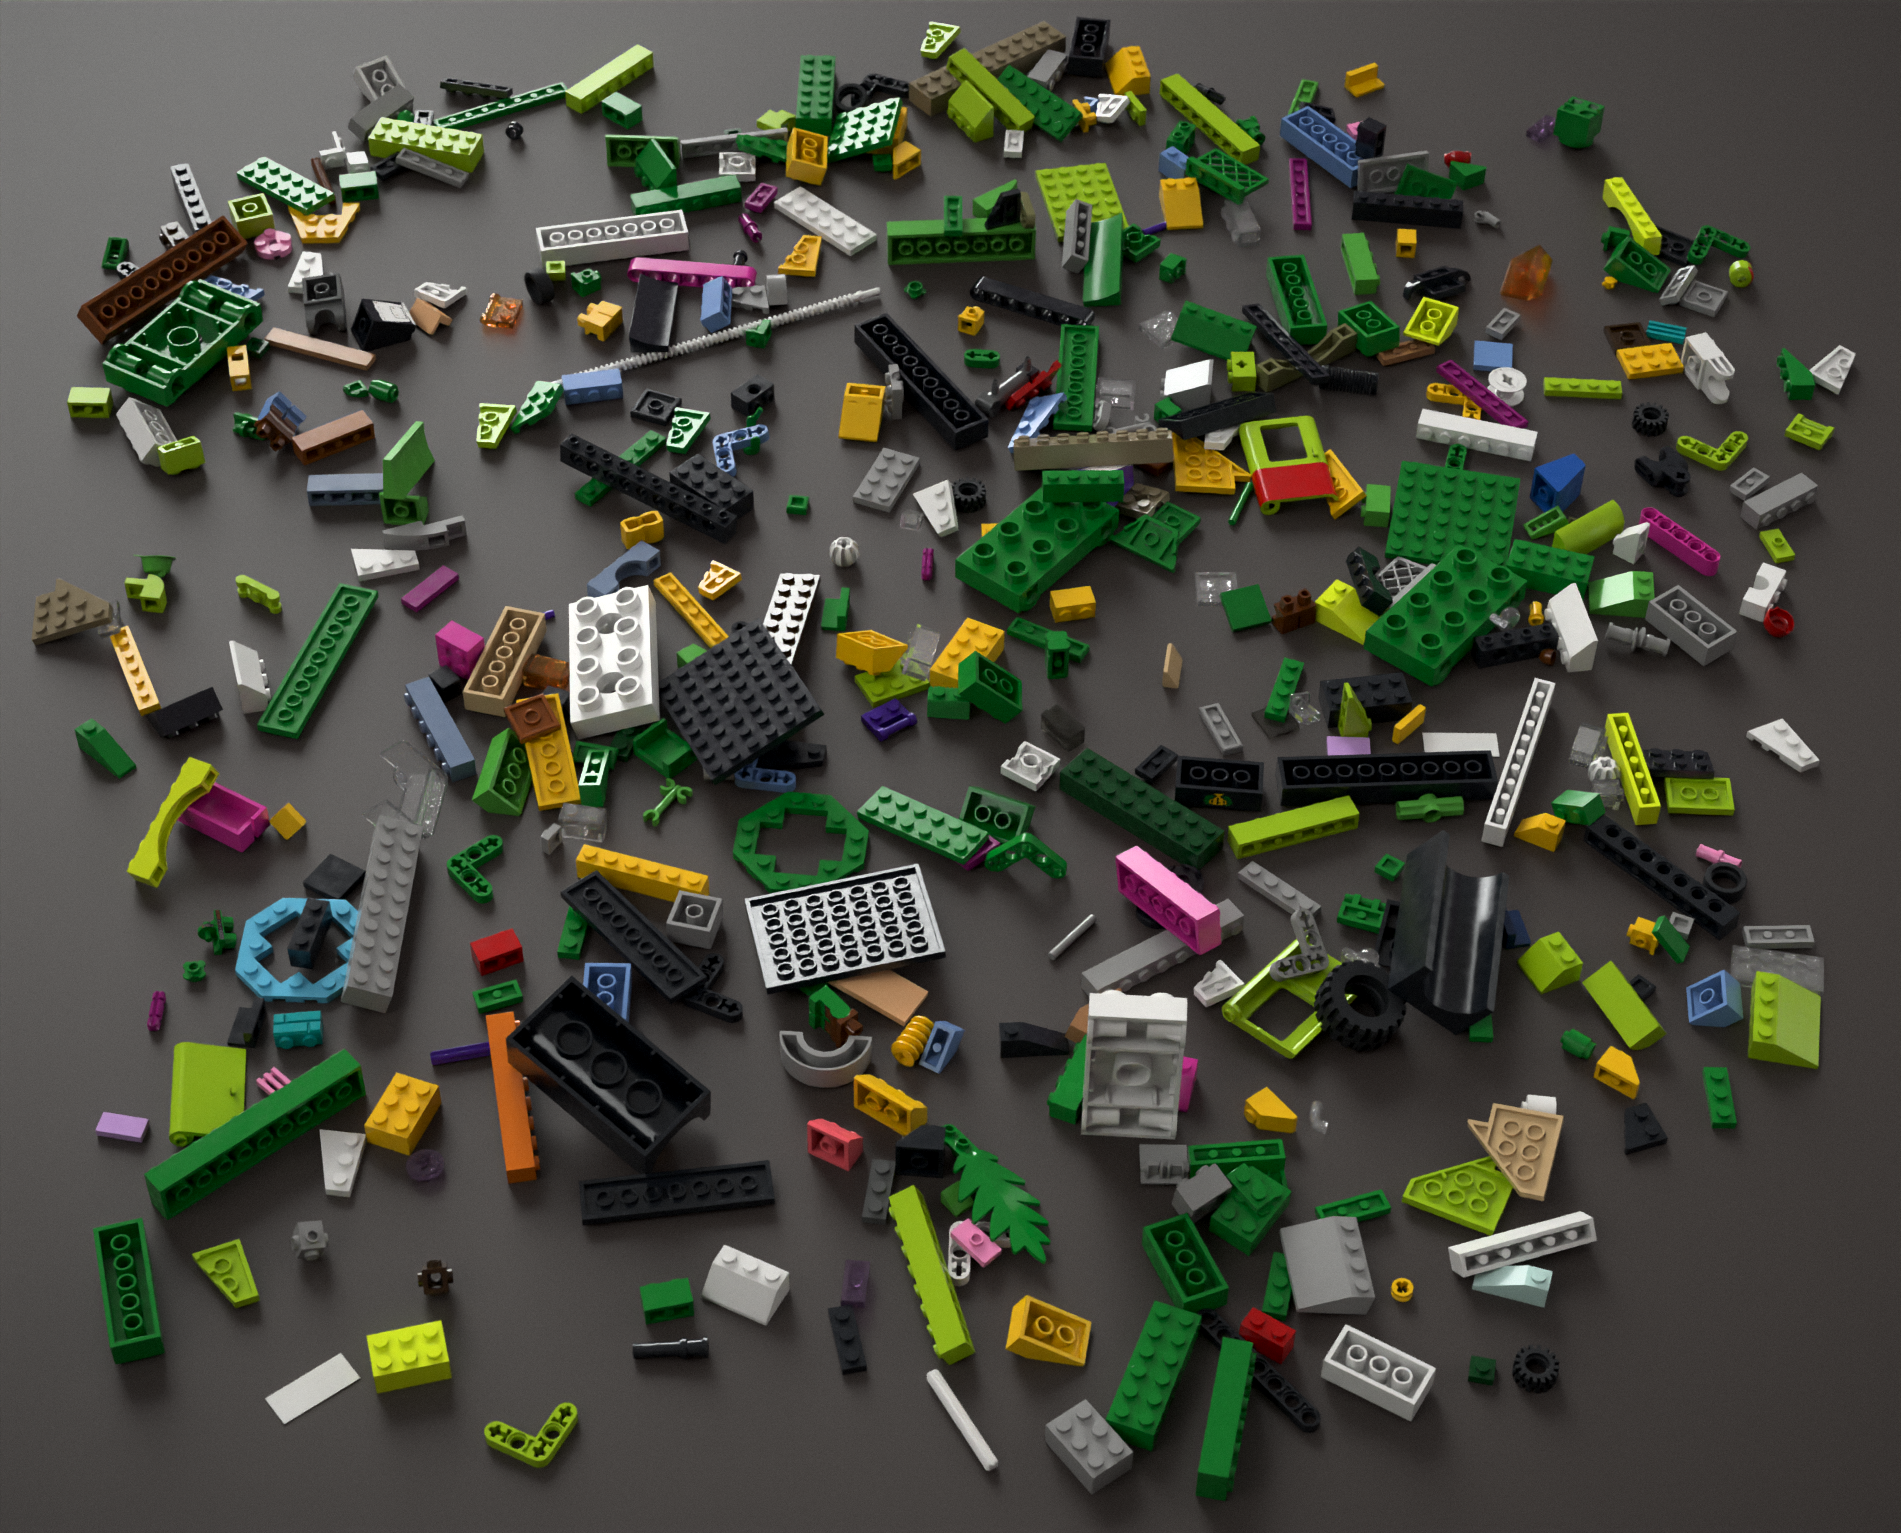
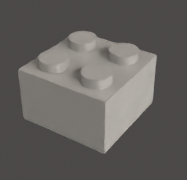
M679 890L666 923L667 938L671 942L711 949L723 918L722 899Z
M1216 1163L1210 1167L1205 1165L1196 1172V1176L1190 1180L1185 1178L1176 1185L1177 1188L1172 1205L1179 1215L1188 1213L1194 1224L1222 1204L1231 1192L1232 1185Z

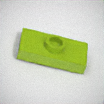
M1779 529L1760 532L1759 538L1775 564L1794 560L1795 554Z

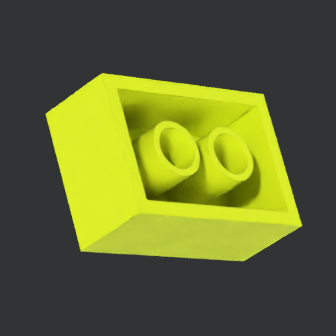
M441 1320L367 1335L377 1394L452 1378Z

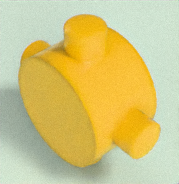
M1605 277L1602 286L1606 289H1614L1618 281L1614 277Z

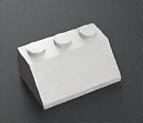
M229 641L243 714L265 711L268 701H271V694L269 688L265 689L268 686L266 674H262V672H265L263 659L259 660L257 651L235 641Z
M724 1245L712 1262L701 1298L766 1326L790 1289L789 1272Z

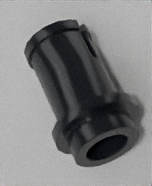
M743 250L736 251L733 255L734 261L732 265L744 266V263L748 260L747 253Z

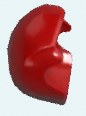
M1453 151L1447 155L1444 154V163L1449 169L1451 161L1470 164L1471 152Z
M1779 607L1769 608L1763 620L1765 630L1774 637H1785L1794 629L1793 616L1788 611Z

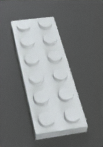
M801 186L774 202L775 209L816 235L822 236L824 240L849 256L854 255L877 240V234Z

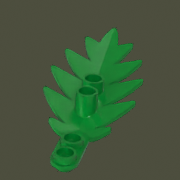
M946 1124L941 1126L946 1127L945 1145L957 1157L953 1173L956 1174L964 1169L959 1185L958 1202H964L974 1192L976 1195L972 1210V1224L975 1225L992 1211L989 1229L990 1241L994 1242L1009 1229L1010 1245L1014 1255H1017L1025 1248L1036 1260L1045 1264L1046 1257L1041 1244L1050 1245L1051 1241L1034 1225L1048 1226L1049 1221L1025 1206L1039 1207V1200L1012 1185L1025 1186L1026 1181L1007 1168L995 1163L998 1162L997 1156L987 1151L979 1150L954 1125Z

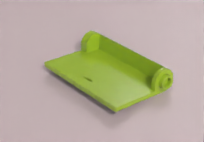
M182 1042L174 1047L169 1141L179 1147L186 1146L193 1141L194 1136L204 1137L213 1129L222 1126L234 1116L244 1112L246 1049Z

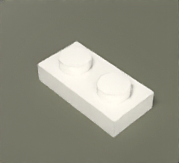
M1006 130L1004 157L1022 158L1024 131Z

